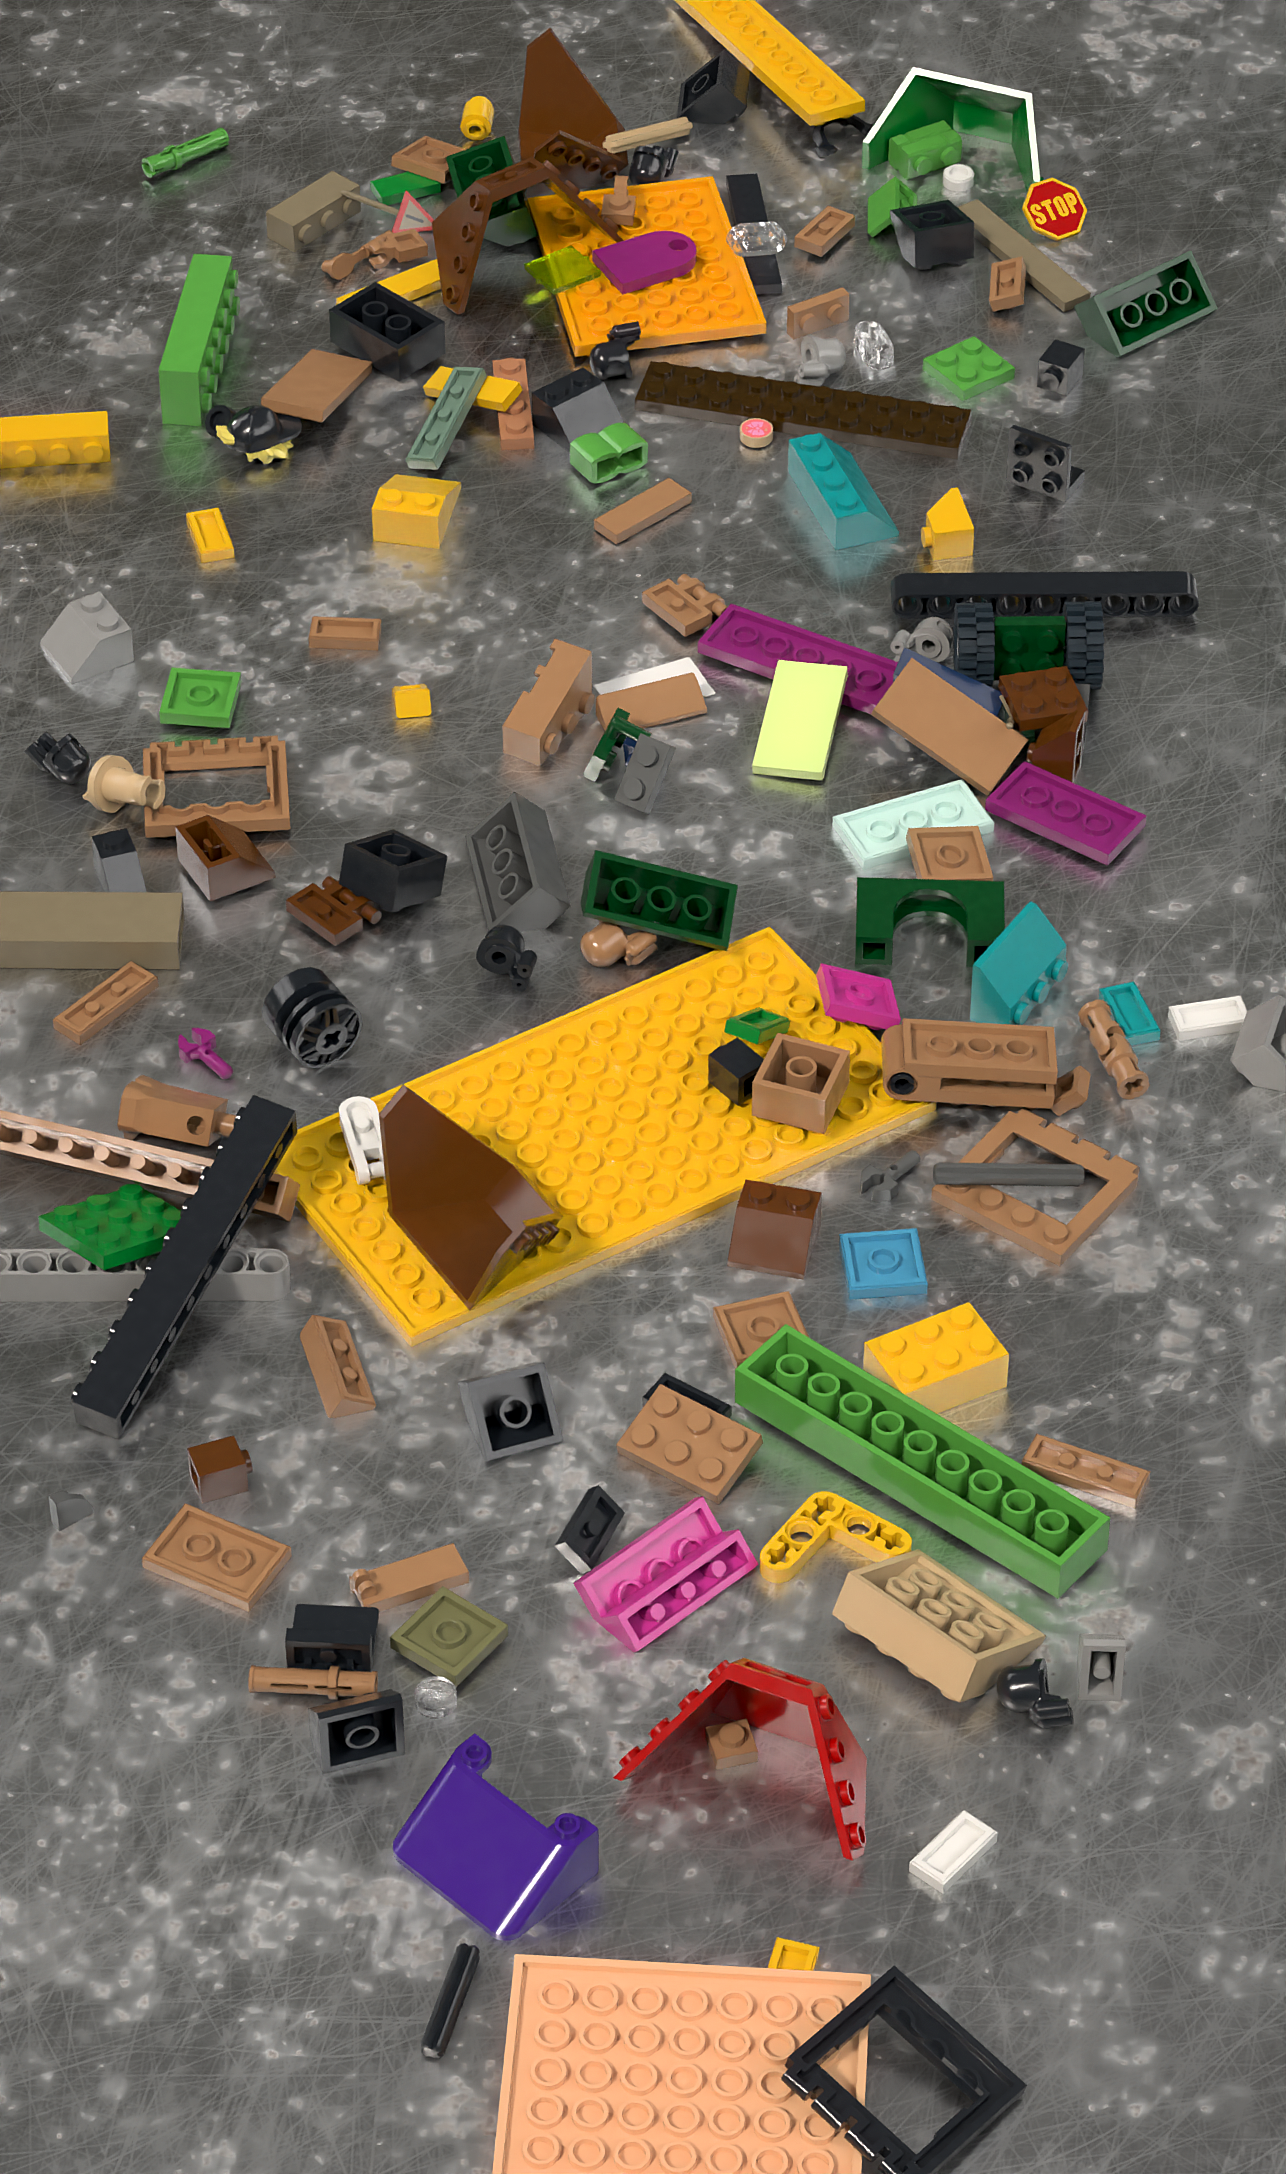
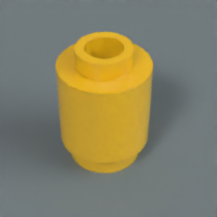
M475 96L467 101L464 106L460 128L464 136L471 140H483L491 132L495 112L492 103L486 97Z

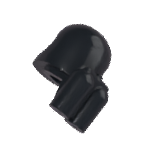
M637 146L629 170L631 183L633 185L663 182L664 177L667 178L673 173L679 151L670 147L666 148L665 151L660 146H653V148Z
M638 321L615 325L607 334L609 341L597 344L592 348L589 355V365L597 378L606 380L607 378L623 375L625 379L632 377L627 347L640 340L641 329Z
M46 731L37 739L38 743L33 742L24 751L41 771L52 773L64 784H75L81 781L91 769L92 760L89 753L70 733L57 742Z
M497 925L491 928L480 942L476 959L483 968L496 974L509 973V977L512 979V988L515 991L522 992L528 985L537 961V955L532 950L524 951L525 941L519 930L510 925Z
M1044 1658L1035 1659L1032 1665L1015 1667L1011 1665L1001 1671L997 1679V1694L1004 1708L1012 1712H1030L1029 1718L1041 1728L1074 1724L1073 1710L1070 1707L1069 1699H1062L1060 1696L1049 1694L1047 1665Z

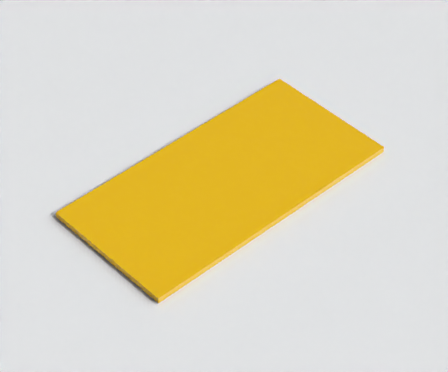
M769 926L730 943L727 951L719 949L711 951L404 1084L523 1170L563 1216L556 1225L560 1231L547 1246L541 1245L535 1249L471 1310L465 1306L389 1216L386 1180H384V1177L370 1179L368 1184H357L354 1167L340 1126L339 1112L298 1129L296 1136L274 1174L287 1176L300 1184L295 1202L296 1208L409 1346L413 1347L738 1200L746 1179L774 1184L935 1111L937 1102L897 1100L886 1094L883 1088L881 1042L864 1024L852 1021L839 1022L825 1015L816 974ZM760 1007L791 1020L788 1032L785 1035L850 1051L849 1085L825 1134L752 1116V1098L737 1106L708 1082V1054L737 1038L724 1032L727 1019ZM775 1038L760 1044L739 1039L762 1058H765ZM402 1085L370 1098L376 1104L379 1113ZM379 1158L367 1160V1164L380 1162Z

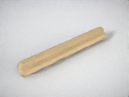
M680 117L606 136L603 148H607L608 152L614 154L634 149L637 146H646L685 136L690 133L693 124L688 121L687 117Z

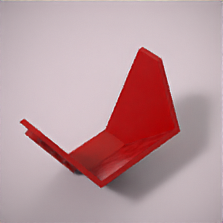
M746 1658L739 1659L731 1664L726 1659L714 1668L707 1676L711 1683L702 1692L697 1688L690 1692L678 1704L682 1711L672 1721L668 1717L660 1721L648 1733L652 1740L642 1750L639 1746H636L619 1761L622 1769L613 1777L623 1781L635 1776L712 1713L735 1721L747 1719L750 1726L818 1749L843 1858L854 1861L864 1855L866 1847L867 1757L838 1710L832 1696L828 1693L824 1684Z

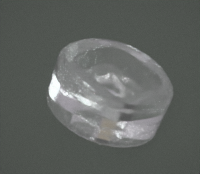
M440 1676L423 1679L417 1684L414 1691L415 1707L421 1715L427 1718L438 1719L448 1716L455 1710L457 1705L455 1685L449 1679Z

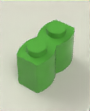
M627 423L609 425L599 433L584 434L570 443V464L591 483L595 484L606 482L619 473L636 471L648 462V442Z

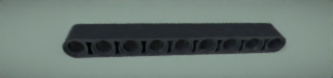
M1184 571L903 573L895 576L890 585L892 610L896 616L904 619H926L930 617L954 619L956 603H992L994 617L1062 616L1064 602L1100 601L1103 618L1187 617L1194 614L1199 607L1196 578L1191 573Z

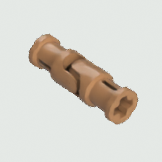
M1099 999L1086 1003L1078 1013L1079 1021L1082 1026L1088 1028L1090 1032L1089 1039L1094 1049L1097 1050L1098 1056L1108 1075L1115 1078L1118 1094L1123 1099L1128 1100L1143 1095L1150 1086L1149 1078L1146 1073L1138 1068V1058L1119 1023L1112 1020L1110 1006L1106 1001Z

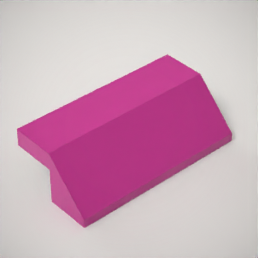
M702 1496L686 1503L573 1584L592 1618L632 1652H638L759 1564L739 1529L722 1532Z

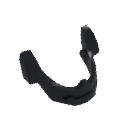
M853 115L849 118H838L827 121L823 125L814 126L812 138L817 144V147L814 149L818 157L829 156L838 151V148L828 142L824 134V127L834 123L840 124L843 127L852 125L866 137L875 123L869 124Z

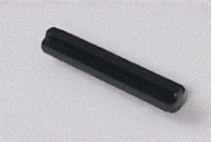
M461 1943L456 1948L421 2041V2053L426 2057L440 2059L445 2054L480 1960V1951L475 1945L469 1946L466 1943Z

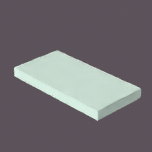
M963 779L833 817V828L863 870L910 857L906 841L908 828L978 826L981 835L994 832V821Z

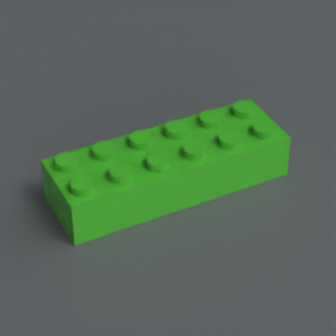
M193 254L158 370L163 424L202 426L205 414L212 408L211 393L216 394L217 374H222L223 354H227L229 349L228 335H233L234 316H238L240 311V297L235 296L234 289H237L238 270L233 269L232 256Z

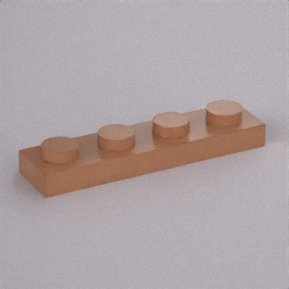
M525 358L492 360L493 377L520 382L522 392L505 412L497 410L501 450L534 449V433Z

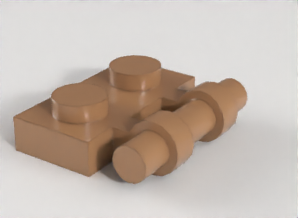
M682 574L678 578L677 584L667 579L642 592V603L685 637L712 624V616L717 615L720 617L728 607L725 605V600L717 593L708 592L703 582L697 578H691L687 574Z

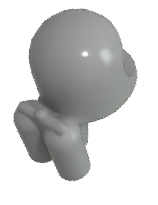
M814 335L805 336L801 343V356L804 364H800L799 374L795 375L794 382L822 386L826 378H829V374L837 373L844 366L846 351L843 344L833 337L821 339Z
M930 617L921 621L912 634L906 630L898 631L890 646L892 652L896 654L894 661H899L904 647L935 662L945 660L951 652L953 630L944 619Z

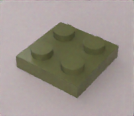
M442 1586L390 1636V1648L452 1686L457 1687L508 1637V1625Z

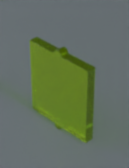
M568 246L524 264V269L536 279V283L542 284L553 295L601 276V271L589 261V257L583 256L573 246Z

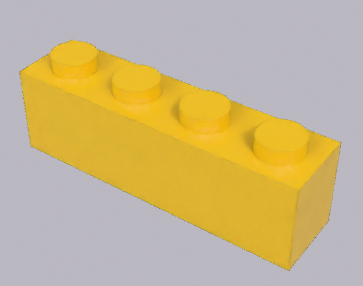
M107 411L0 417V469L111 462Z

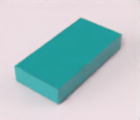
M1135 982L1099 989V1000H1104L1108 1003L1112 1020L1119 1023L1131 1046L1160 1040L1161 1030Z

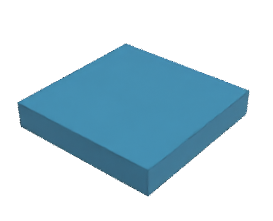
M917 1228L839 1234V1246L849 1300L927 1294L928 1283Z

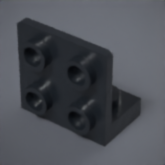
M1013 425L1009 429L1007 482L1066 502L1084 482L1085 470L1071 466L1072 446L1070 444L1017 425Z
M297 1604L293 1628H287L286 1630L287 1668L329 1670L330 1666H340V1669L344 1671L372 1672L379 1609L376 1607Z

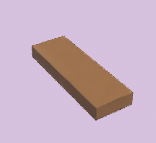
M667 478L594 519V529L617 545L691 503L692 493L672 479Z
M130 961L53 1019V1027L77 1044L82 1045L159 987L158 977Z
M1036 1434L1021 1462L1023 1466L1047 1480L1134 1509L1150 1481L1151 1471Z

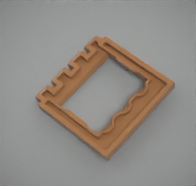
M278 735L253 737V742L246 743V737L217 739L218 744L211 745L210 739L182 741V746L175 747V741L151 742L150 748H143V776L149 775L154 780L162 779L165 783V771L266 766L267 792H270V799L262 800L254 805H248L243 801L226 802L219 807H212L207 803L190 804L183 809L163 805V802L157 809L144 805L146 838L176 836L175 826L206 815L215 817L244 832L290 830L285 740L278 741Z
M1024 1108L1017 1114L1009 1111L958 1163H996L1004 1155V1150L1017 1137H1020L1071 1164L1082 1165L1085 1171L1108 1183L1067 1225L990 1185L936 1184L932 1188L931 1200L1061 1266L1136 1189L1140 1167L1117 1155L1109 1161L1111 1152L1086 1139H1082L1078 1143V1135L1054 1123H1050L1046 1127V1119Z

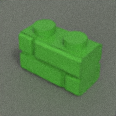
M944 120L889 139V164L896 171L899 170V174L906 180L926 175L961 161V136L954 129L952 130Z

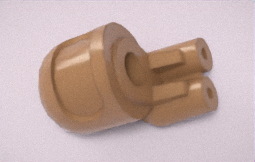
M599 920V924L595 928L586 932L580 941V949L584 958L591 965L599 968L609 967L623 956H626L624 959L628 966L638 965L656 951L658 947L655 943L657 937L654 933L638 931L627 935L619 925Z

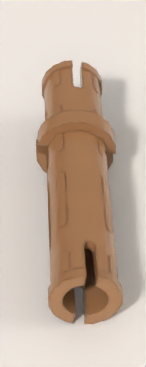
M251 1665L248 1688L250 1693L328 1695L329 1700H338L339 1696L359 1697L366 1693L378 1692V1672L344 1671L340 1669V1666H330L329 1670Z

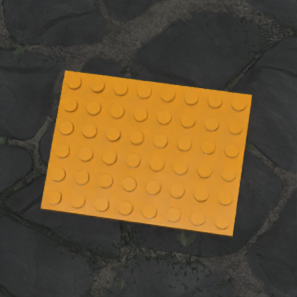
M713 176L627 186L628 195L636 196L633 226L617 225L620 228L617 234L623 240L655 231H674L684 234L696 245V264L685 275L623 295L592 261L593 250L615 244L616 242L604 235L557 194L527 198L538 234L536 237L575 357L589 356L590 351L595 345L608 342L607 334L615 325L636 321L639 322L641 329L640 340L627 347V350L654 349L659 346L686 345L692 342L719 341L725 338L751 337L758 334H766L767 323ZM614 188L581 191L577 196L582 201L587 198L600 209L597 215L601 218L604 194L614 195Z

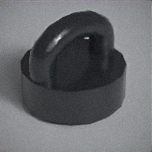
M217 405L210 409L205 420V428L208 434L220 439L217 436L216 426H227L236 411L225 405Z

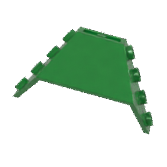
M912 67L862 143V168L869 170L888 161L889 139L900 134L904 135L906 132L944 120L956 132L1011 144L1027 192L1031 184L1044 180L1043 177H1040L1032 93Z

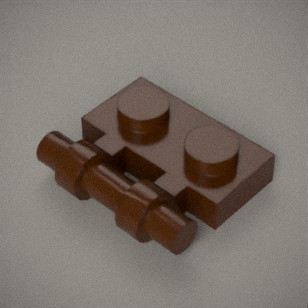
M332 876L324 879L322 883V888L324 889L312 883L286 899L287 912L334 946L362 930V920L367 919L372 924H375L382 916V913L375 908L373 901L364 896L358 897L354 895L352 890L340 885L339 880L337 881Z

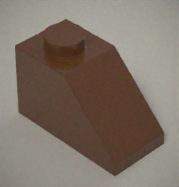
M1077 709L1043 728L1037 742H1031L1029 745L1027 763H1031L1036 767L1074 783L1082 763L1085 710Z

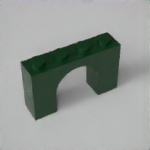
M857 877L855 964L892 965L893 934L895 930L910 919L931 916L946 919L962 930L966 938V967H973V964L1005 929L1004 881Z

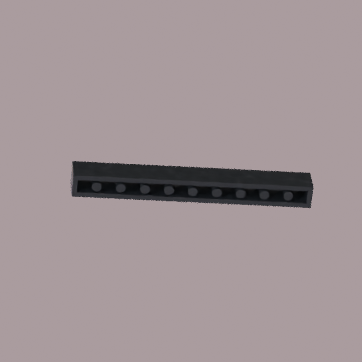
M256 1095L252 1096L246 1108L241 1107L238 1110L232 1132L229 1137L224 1136L221 1139L216 1151V1159L212 1166H207L202 1171L198 1183L199 1188L193 1197L189 1196L185 1200L181 1209V1218L175 1228L170 1227L163 1240V1249L157 1258L153 1257L149 1261L143 1283L139 1289H133L129 1295L126 1312L121 1320L117 1319L112 1324L106 1346L102 1352L97 1351L93 1356L89 1367L90 1373L84 1383L79 1382L76 1385L71 1396V1405H73L76 1423L120 1439L296 1136L297 1121L295 1110Z

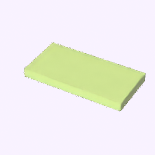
M778 660L752 764L753 774L823 781L848 677L847 666Z

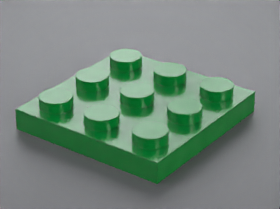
M126 1184L117 1191L105 1195H92L86 1201L74 1205H61L54 1208L52 1212L38 1216L39 1230L102 1270H107L161 1252L164 1237L170 1227H176L181 1218V1211L165 1202L162 1198L145 1190L140 1185Z

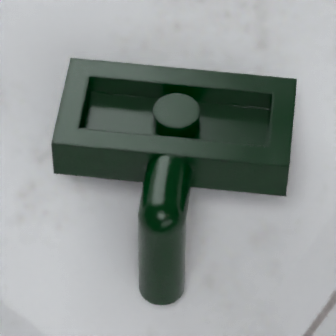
M618 707L582 776L595 782L601 770L609 772L618 754L612 751L614 746L621 749L627 737L637 742L640 733L649 737L652 733L627 721L630 713Z

